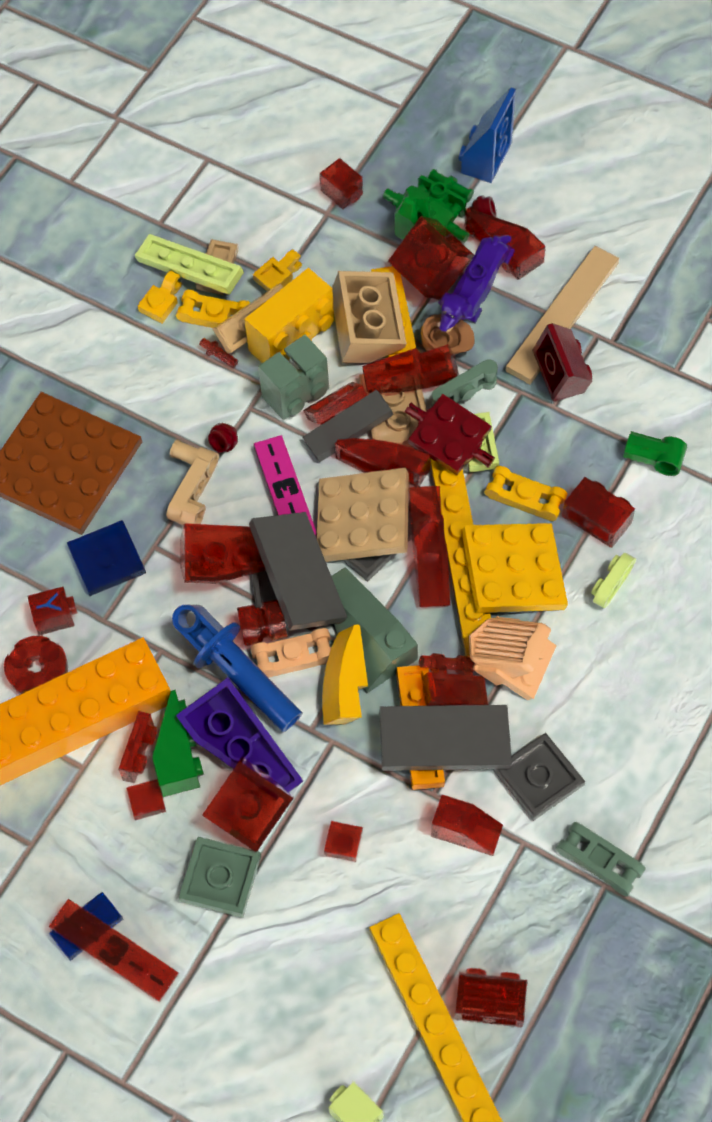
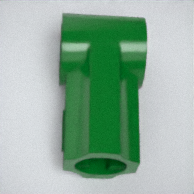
M631 431L623 457L653 465L655 470L663 475L676 476L680 473L687 451V444L677 437L668 436L661 440Z

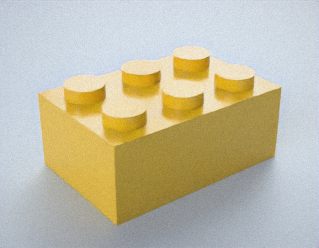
M308 267L244 319L248 351L262 363L278 352L289 361L290 357L284 352V348L303 335H306L312 341L321 331H326L333 324L334 305L332 287Z

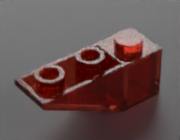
M471 208L465 209L464 228L471 237H475L479 242L483 238H493L495 235L498 237L511 236V241L507 245L513 248L515 252L508 265L502 263L501 266L517 280L544 263L546 246L528 228Z

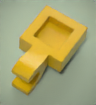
M292 249L280 261L272 257L252 274L254 281L266 291L278 284L285 287L293 280L292 273L302 267V263L298 261L301 255Z
M170 270L165 275L161 288L152 285L137 306L139 312L163 324L178 303L177 297L174 295L182 286V283L177 281L180 275Z

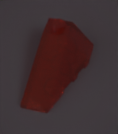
M184 524L180 537V567L184 583L216 584L266 570L249 526Z

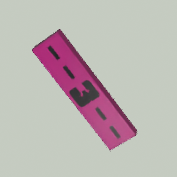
M282 435L254 443V449L277 515L306 512L317 539L314 523Z

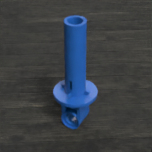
M181 605L175 609L172 616L174 627L199 651L194 660V665L197 668L211 665L214 662L282 733L299 720L303 712L233 642L241 628L238 623L234 622L223 627L201 605ZM189 611H192L196 618L192 627L188 625L186 620Z

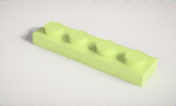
M151 234L147 236L135 254L137 261L165 272L171 270L179 274L181 278L230 295L244 274L242 267Z

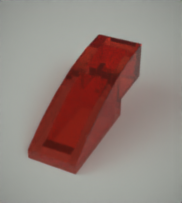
M448 344L420 353L415 348L362 366L368 393H372L376 389L379 393L420 390L443 385L459 375L455 355Z
M359 438L338 439L335 443L336 459L363 473L406 468L409 473V484L419 488L430 472L431 456L411 447L382 440Z

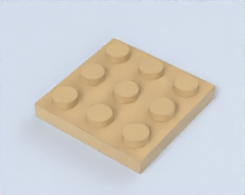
M406 468L319 479L317 541L325 562L407 552L409 473Z

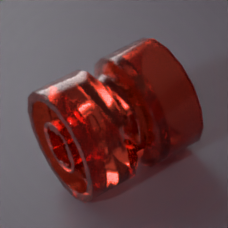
M277 599L262 602L260 608H257L254 604L237 608L245 647L261 643L266 637L270 641L288 638L285 619Z

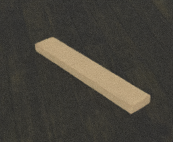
M597 246L593 247L506 365V372L531 385L540 372L532 349L546 326L553 323L571 329L618 265V257Z

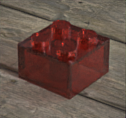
M420 216L388 262L422 295L440 300L472 260L474 254L439 221Z

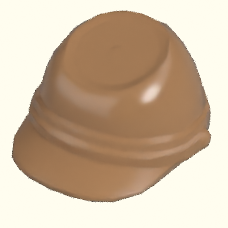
M436 314L428 317L421 327L422 345L427 353L435 358H448L467 352L473 348L475 343L472 328L463 320H459L451 331L442 332L439 329L441 314Z

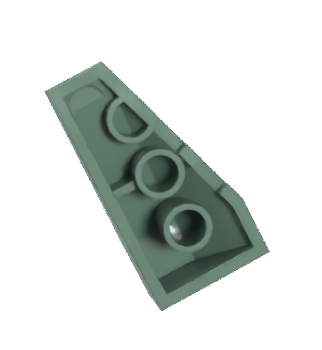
M344 567L331 577L347 618L343 623H336L334 625L337 634L353 625H360L368 687L363 689L366 693H369L394 676L397 667L409 666L418 660V644L399 620Z

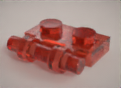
M432 653L431 656H420L419 666L421 668H430V671H432L427 672L422 677L426 706L488 705L485 678L483 676H473L475 671L472 668L475 663L469 656L458 655L456 658L445 657L441 653ZM447 670H455L457 674H448Z

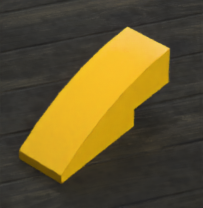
M353 625L338 632L331 647L323 681L322 710L324 725L347 724L362 718L358 690L368 687L360 625Z

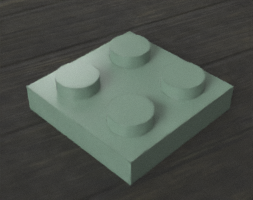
M197 837L179 895V901L243 918L260 863L261 852Z

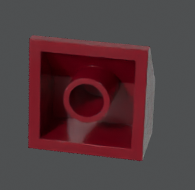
M553 323L548 324L532 351L552 401L585 393L592 383V371L589 365L585 364L582 357V347L579 340L575 339L571 329Z

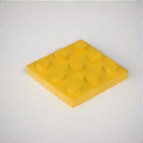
M552 523L464 525L462 537L476 613L566 609L568 602Z

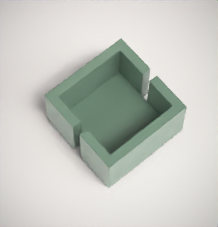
M303 335L284 348V352L300 369L296 370L280 352L258 366L262 398L282 420L291 415L298 414L304 408L306 401L309 403L314 399H320L329 389L327 357L306 335Z

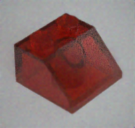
M241 757L202 816L257 852L294 797L268 774Z

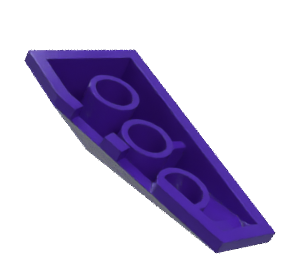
M229 678L223 680L176 715L196 743L275 799H281L303 782L301 776Z

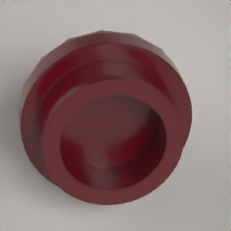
M478 196L473 201L472 206L468 208L467 216L482 224L489 223L491 219L496 218V207L492 197Z
M226 423L216 424L212 427L208 436L209 444L217 452L231 451L238 443L236 428Z

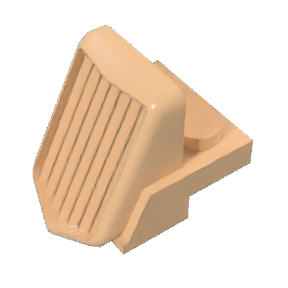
M496 616L495 618L487 619L469 635L470 657L475 663L472 670L496 686L504 684L524 699H534L557 646L548 640L551 628L544 623L521 621L514 618Z

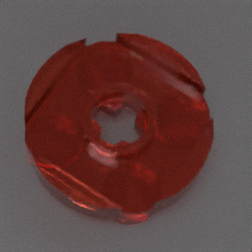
M39 635L26 637L14 645L15 649L11 651L10 655L7 654L4 662L6 678L18 695L68 672V660L63 648L59 644L57 645L55 642L50 641L48 637ZM34 661H39L41 665H44V668L36 673L28 670V668L33 667Z

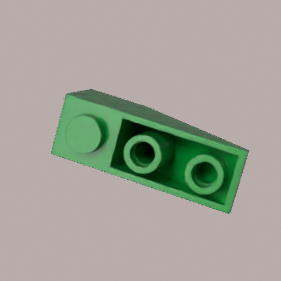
M176 690L170 692L152 756L163 797L200 788L198 776L204 775L199 756L193 758L191 747H195L196 742L176 716L187 708L185 699L178 700Z

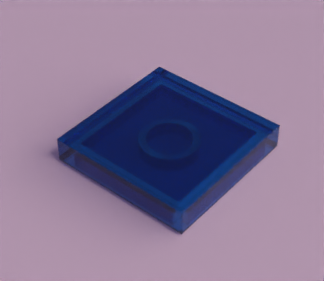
M123 520L67 542L69 551L89 596L146 574L145 567Z

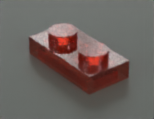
M350 382L305 408L303 411L309 421L323 424L333 418L338 412L347 409L360 399L366 397L367 393L363 385Z
M138 711L118 769L123 781L135 783L138 773L142 774L146 767L147 756L145 752L148 744L152 745L154 743L157 733V727L154 726L152 716L149 713Z

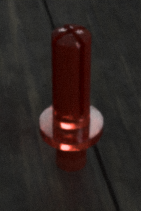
M202 338L199 345L207 350L206 355H214L231 368H235L238 364L236 358L218 347L216 340L211 343L207 339Z

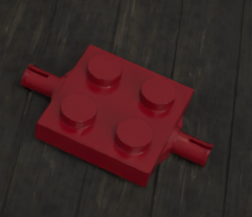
M442 394L434 406L426 412L412 402L409 404V407L407 406L405 414L418 421V426L409 437L408 444L455 475H458L463 467L474 458L487 466V468L494 462L495 457L481 449L482 442L491 431L492 425L446 395Z

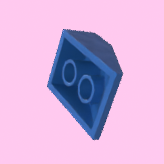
M510 88L482 116L478 126L473 125L469 135V143L467 146L463 145L459 153L458 160L461 161L462 174L492 184L512 144L516 89Z

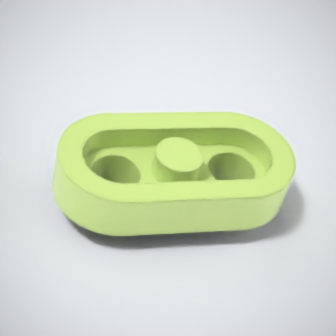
M623 553L621 557L615 555L608 566L607 571H609V574L605 580L599 578L592 589L591 594L595 596L594 603L602 608H606L632 571L636 558L627 553Z

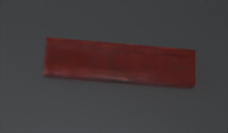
M70 899L66 901L49 925L51 930L158 1002L162 1001L179 975V972Z

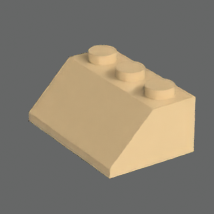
M338 271L332 289L334 316L342 363H371L405 348L407 343L394 273Z

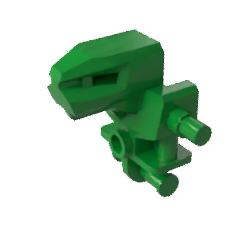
M436 169L429 173L428 178L420 175L418 187L409 186L403 195L387 188L383 193V198L396 207V212L394 213L395 236L413 246L420 245L429 233L432 236V243L437 246L442 245L448 237L456 238L465 243L469 238V233L455 224L454 220L457 216H465L466 202L468 203L472 199L474 190L458 184L457 178L453 176L447 178L438 173Z

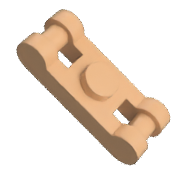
M320 628L310 634L276 642L256 643L250 647L252 658L256 659L257 666L269 678L327 664L331 651L329 645L331 637L327 628ZM317 646L318 651L309 654L308 648ZM277 655L278 662H269L268 657Z

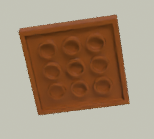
M41 391L0 450V497L82 535L141 446L142 438L135 433Z

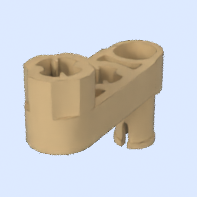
M176 439L171 446L170 457L191 464V467L168 506L166 517L171 521L195 530L200 526L206 510V506L197 501L218 464L219 454L204 447L196 448Z

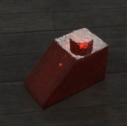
M442 794L432 821L431 837L494 856L503 824L472 803Z

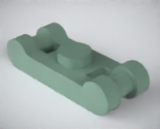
M484 360L436 388L432 392V407L442 394L459 403L462 400L467 401L471 399L481 389H493L497 384V363L493 360Z
M573 822L568 829V837L559 842L555 848L556 851L564 858L574 861L611 885L619 894L628 896L633 889L632 883L636 878L642 876L646 870L645 866L578 822ZM580 841L588 844L584 852L577 848ZM617 864L625 869L622 876L613 871Z

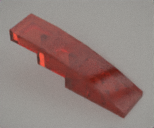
M440 486L409 487L410 521L419 607L451 606L447 544H445L444 519L441 514Z

